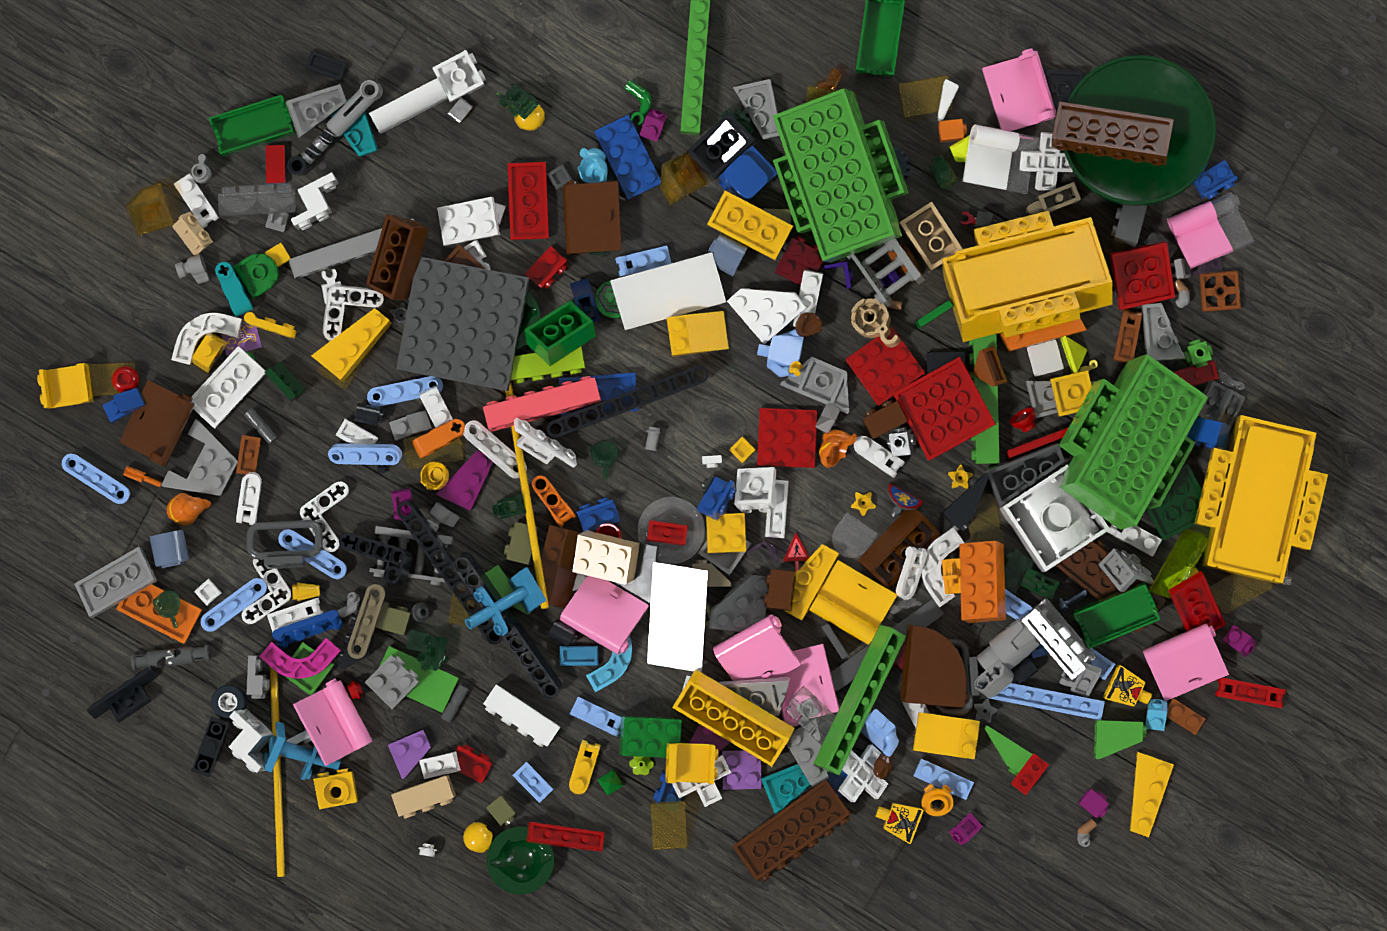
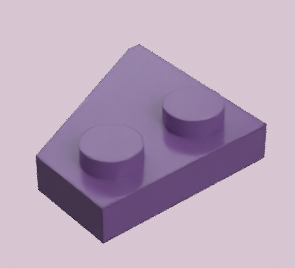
M424 730L388 745L402 779L410 773L431 748Z

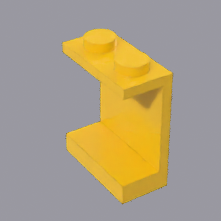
M81 363L76 364V366L39 370L37 381L39 386H41L42 394H40V401L44 408L51 409L94 402L89 364Z
M667 743L665 782L714 784V780H717L718 775L717 768H715V760H718V749H715L713 744Z

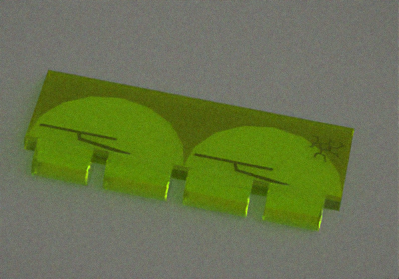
M1189 529L1182 531L1149 591L1170 598L1168 590L1189 578L1193 571L1192 568L1196 566L1202 555L1200 552L1204 551L1209 539L1204 534Z

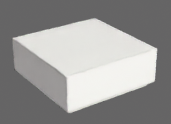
M210 579L206 580L194 591L207 606L222 594Z

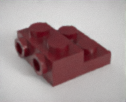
M798 236L796 239L791 238L774 273L801 286L804 269L818 272L823 262L818 246L814 245L812 248L806 245L807 241Z

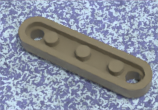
M373 584L366 590L347 648L348 654L352 658L359 659L367 653L386 595L385 589L381 585ZM374 590L379 591V596L377 598L373 597L372 595ZM356 645H359L361 647V651L359 653L355 652L354 647Z

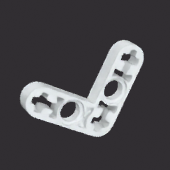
M344 285L331 286L327 292L323 323L325 338L331 341L341 334L345 305L379 307L383 303V295L371 288ZM339 290L341 294H346L347 300H345L344 296H338L335 299L332 293ZM352 292H360L361 297L358 301L351 300ZM364 292H367L366 295L368 297H373L376 294L379 300L377 299L373 303L371 299L365 298ZM332 308L339 309V315L336 318L329 316V311ZM328 320L338 322V324L334 323V330L337 332L333 333L332 336L327 332V330H331L332 325L330 322L328 323Z
M344 482L334 483L300 509V515L303 520H312L310 516L305 517L304 514L306 513V508H313L312 515L314 518L320 517L316 522L325 525L323 536L328 532L331 533L328 537L330 540L336 541L334 544L335 548H327L328 542L324 538L322 547L327 552L337 551L340 545L338 537L322 514L348 496L349 487ZM338 485L340 487L344 486V494H337L336 496H334L335 498H337V500L334 501L333 497L330 494H328V492L331 490L333 494L337 491L336 487ZM322 496H327L330 499V504L327 507H322L319 503ZM309 528V529L311 530V532L313 533V535L315 536V531H314V529H313V528Z
M253 559V565L270 592L243 610L242 619L248 624L258 622L287 603L292 597L291 589L278 569L269 570L263 575L262 571H265L263 566L257 565L259 563L258 559ZM270 573H275L278 576V580L274 584L269 583L267 580V576ZM280 589L283 591L287 590V598L278 599L279 604L276 606V602L271 595L274 594V597L280 595ZM265 599L272 602V608L268 611L262 608V602ZM258 605L263 615L260 616L258 612L254 615L255 619L253 621L252 619H246L247 611L254 612L257 610L254 606Z

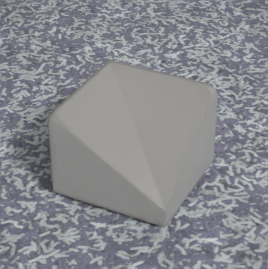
M827 404L816 424V428L826 433L830 432L840 409Z

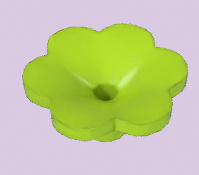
M634 756L630 760L629 765L633 768L635 775H648L649 769L653 768L654 763L650 760V757Z

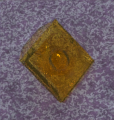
M686 153L662 164L660 190L670 206L707 185L693 160Z
M161 183L142 188L126 204V209L137 236L174 225Z

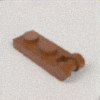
M1129 309L1122 311L1113 361L1127 363V361L1134 359L1142 312H1129ZM1127 320H1134V325L1127 324Z

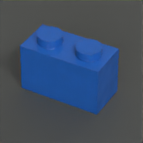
M1197 417L1187 437L1195 442V446H1200L1202 443L1206 444L1205 447L1210 449L1217 447L1225 448L1230 425Z

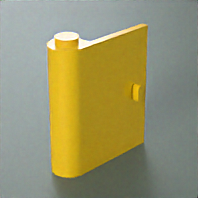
M837 560L809 611L869 645L897 594Z

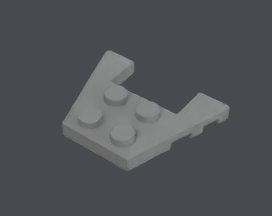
M195 419L188 435L205 443L187 479L169 470L161 486L222 496L237 467L238 460L200 421Z

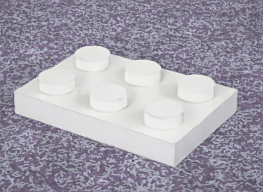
M494 197L437 208L444 246L500 235Z

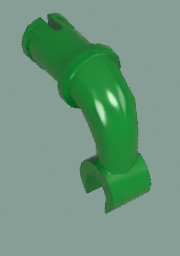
M629 80L624 89L637 97V100L641 102L639 111L632 114L631 121L640 116L641 120L638 123L640 126L644 124L645 116L651 108L652 100L647 88L644 89L632 80Z

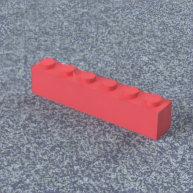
M586 376L580 378V381L575 383L567 381L556 388L548 386L543 388V391L537 393L529 391L524 393V396L518 398L510 396L505 398L506 401L499 403L498 401L488 402L487 406L483 407L488 429L490 432L512 427L516 418L531 422L601 403L595 377Z

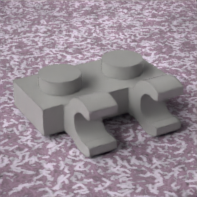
M1085 662L1088 667L1074 679H1071L1063 671L1059 683L1071 687V692L1088 698L1101 675L1102 669Z

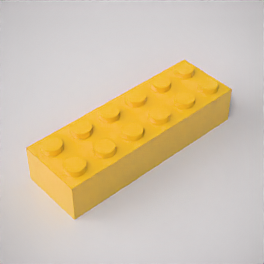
M696 669L672 707L771 767L795 729Z

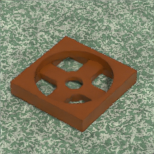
M1238 271L1199 274L1202 312L1241 309ZM1215 276L1216 285L1213 288H1205L1206 281ZM1223 276L1230 278L1235 286L1227 287L1224 285ZM1217 288H1222L1224 293L1218 295L1216 292ZM1229 294H1236L1234 301L1229 306H1225V297ZM1206 296H1215L1217 298V307L1211 306L1206 301Z

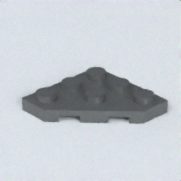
M748 575L719 604L713 606L710 609L709 628L741 632L764 619L767 604H764V597L769 587L766 584L767 576Z

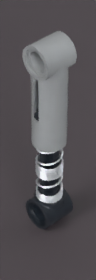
M372 80L364 81L360 89L326 123L327 129H324V132L312 141L313 144L309 148L306 147V151L289 159L287 163L289 172L297 176L308 174L312 162L315 161V157L326 149L328 143H332L334 137H340L374 101L381 98L383 93L381 85ZM374 86L375 92L369 96L368 88ZM298 161L302 162V169L300 171L295 169Z

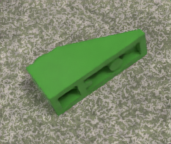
M499 565L485 573L502 598L513 592L508 582V577ZM521 602L513 606L527 614Z
M985 725L984 730L1005 765L1009 767L1008 771L1016 776L1032 753Z

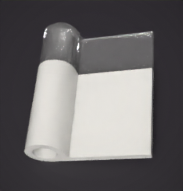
M976 124L973 125L969 137L963 182L1027 194L1031 171L1019 170L1021 151H1039L1040 138Z

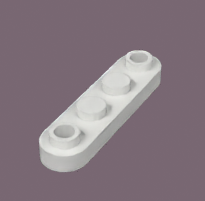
M469 421L465 424L463 435L467 440L510 477L520 478L519 471L515 472L513 470V466L518 469L516 454L478 421ZM469 429H473L474 434H471Z

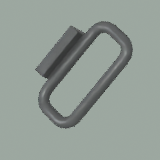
M313 520L259 522L250 526L246 535L248 554L254 559L264 560V566L267 569L305 567L304 558L319 554L323 545L322 527ZM313 528L315 531V546L310 550L257 552L254 549V534L258 530Z
M948 639L954 646L960 647L962 650L968 699L964 708L935 706L942 715L959 716L971 710L973 696L981 695V692L974 686L975 680L980 676L979 661L977 656L970 657L969 647L963 640Z

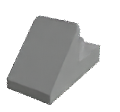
M426 410L389 422L395 441L432 429Z

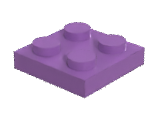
M745 750L722 751V755L731 771L730 774L723 776V790L761 789L760 759Z

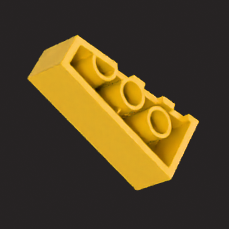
M374 308L311 356L344 382L392 323Z

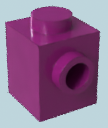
M1091 788L1077 802L1095 818L1103 817L1108 811L1107 806L1109 805L1105 801L1107 797L1102 792L1098 791L1096 793Z

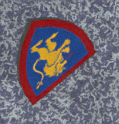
M889 483L887 493L895 504L891 512L893 517H898L902 509L916 510L921 507L922 500Z

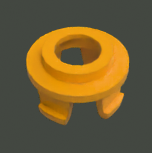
M932 783L924 788L925 794L922 797V808L926 813L932 816H943L951 811L953 808L952 791L946 784L942 786V789H935ZM934 800L943 801L938 809L933 808L931 802Z

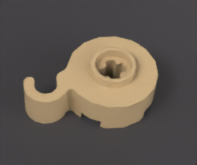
M870 298L862 299L855 304L851 311V323L860 335L866 338L880 336L882 342L891 348L896 347L901 340L897 335H894L893 339L887 340V337L890 335L889 325L891 317L890 312L883 303L880 304L877 299ZM869 315H871V316L875 315V316H874V320H873V321H870V322H868V318H867V317H868Z

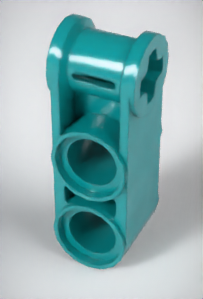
M227 262L219 263L216 266L215 272L235 317L253 310L251 301L245 293V289L233 266ZM223 266L229 268L227 271L228 275L226 276L220 273L223 271Z

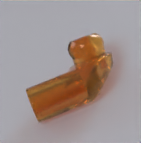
M832 68L827 80L817 83L819 92L837 87L841 79L839 69Z

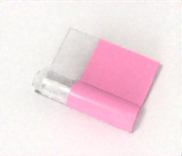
M1230 192L1167 218L1169 228L1190 268L1255 243L1239 213L1238 206L1240 201L1236 194L1233 195Z

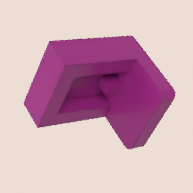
M650 109L646 115L640 136L657 142L667 115L660 110Z
M411 489L391 491L394 519L401 520L397 514V508L402 500H412ZM403 505L402 511L404 513H410L411 507L408 505Z
M1235 625L1232 626L1223 639L1227 645L1244 657L1253 652L1256 641L1250 635Z

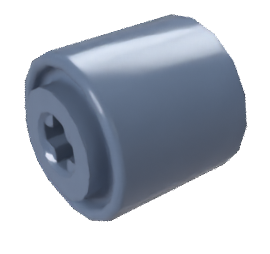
M720 233L713 240L707 254L713 253L717 269L733 277L748 246Z
M183 530L149 536L156 567L166 568L184 564V561L189 560Z

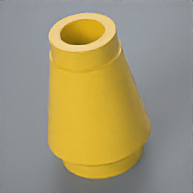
M298 582L292 584L293 600L301 601L320 596L319 585Z

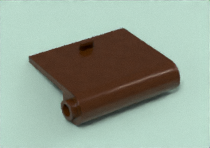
M567 181V185H563L566 255L622 250L618 181L578 184V181Z
M147 380L141 393L145 406L132 413L119 442L149 457L151 461L166 467L195 403L192 402L193 398L185 394L180 396Z

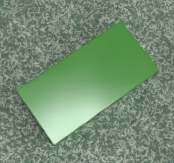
M389 646L380 666L391 655L394 657L398 655L405 662L403 666L408 671L412 669L419 676L417 678L419 683L406 696L443 713L459 678Z

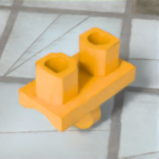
M960 558L942 560V580H944L945 594L961 593Z

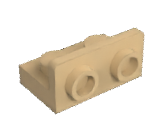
M191 212L181 215L179 220L172 226L194 256L203 252L213 243L209 234L202 228L197 218Z

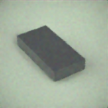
M826 623L821 628L841 659L848 656L847 651L830 625Z

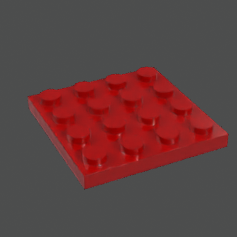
M961 357L954 359L893 393L928 461L997 425Z

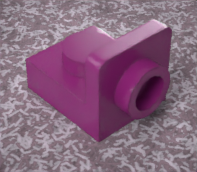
M969 813L955 827L949 830L952 839L962 846L983 826Z

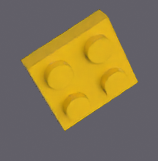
M1088 370L1050 379L1058 416L1078 412L1092 387Z
M745 513L724 514L719 517L718 521L706 515L708 553L746 552Z

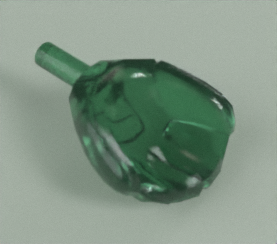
M608 441L592 445L590 448L593 462L598 467L603 468V480L608 479L607 468H611L619 451L614 443Z
M167 590L154 598L152 603L159 615L171 619L175 629L178 628L175 616L179 612L180 597L175 591Z

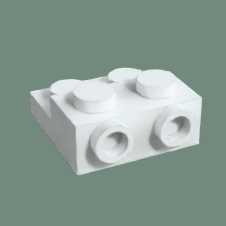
M466 50L433 67L450 102L485 86L483 81L486 78L481 70L477 71L474 65L477 61L473 53L468 54Z
M774 467L738 469L737 491L734 504L741 512L751 513L753 509H759L760 512L766 513L770 512V509H776V469Z

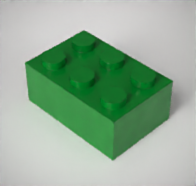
M571 300L524 330L527 345L549 366L596 337L593 321Z
M621 715L619 754L622 756L666 758L667 743H680L682 720L679 718Z

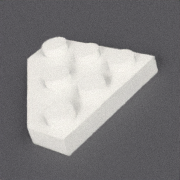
M741 288L727 300L763 344H766L772 339V336H775L807 308V305L795 292Z

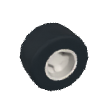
M235 685L221 686L212 695V710L222 719L229 720L231 719L229 716L234 711L246 709V694Z

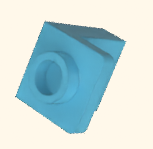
M1150 699L1145 721L1146 729L1164 731L1167 717V701Z

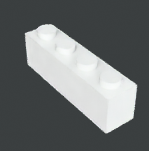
M497 684L483 703L486 706V711L492 715L499 714L502 716L501 720L509 726L514 724L518 727L517 731L524 736L529 734L534 738L533 742L540 747L544 745L548 747L560 729L559 725Z

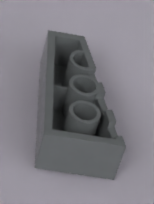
M1121 204V207H1118L1115 215L1117 221L1113 225L1110 234L1112 238L1109 250L1119 252L1135 248L1147 205L1130 206Z
M1053 442L986 468L984 472L989 476L988 482L995 501L1001 507L1041 477L1064 463L1065 460L1059 444Z

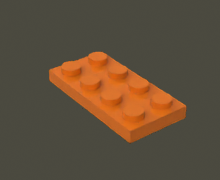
M153 584L121 601L116 610L183 644L186 643L202 612V609Z

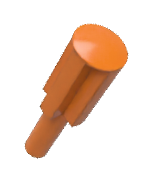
M128 465L123 473V476L141 483L145 481L161 487L162 484L161 481L148 477L146 473Z

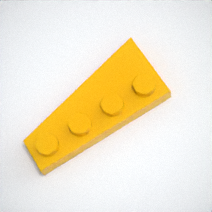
M822 544L796 572L792 611L785 612L803 621L837 560L838 552Z
M1137 752L1130 831L1149 837L1174 764Z

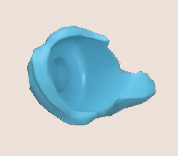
M582 148L580 156L583 159L577 168L584 183L606 182L608 167L605 163L606 155L597 148L589 150Z

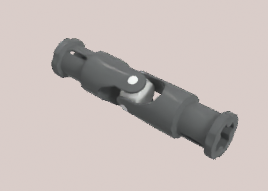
M208 645L197 648L189 646L148 651L147 654L139 655L131 654L132 670L144 667L160 668L193 664L194 661L202 660L210 661Z

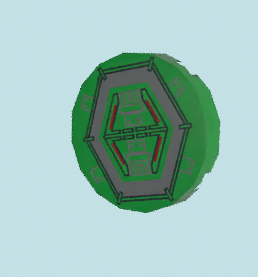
M605 282L598 288L595 295L597 308L606 317L620 318L621 315L611 282Z

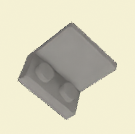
M1113 548L1099 564L1101 569L1121 592H1125L1136 579L1149 584L1154 582L1151 578V572L1140 564L1141 560L1135 554L1130 555L1124 550L1119 551Z

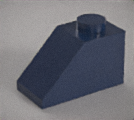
M588 278L570 283L576 306L593 323L600 321Z

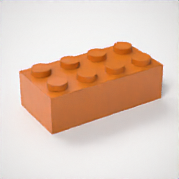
M998 541L959 544L961 620L968 623L1006 620L1004 544Z

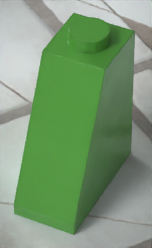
M1095 720L1094 759L1104 758L1142 742L1143 737H1146V726H1143V722Z

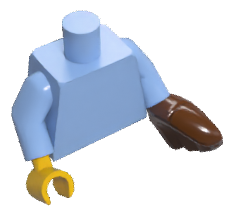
M802 313L796 321V328L778 336H772L770 346L759 344L757 355L768 357L767 368L779 377L800 376L801 372L799 369H803L799 362L803 348V338L822 331V321L816 314Z
M874 709L872 712L870 711L860 732L882 751L875 762L873 773L876 777L884 779L892 769V754L898 746L899 740L896 736L895 725L877 709Z

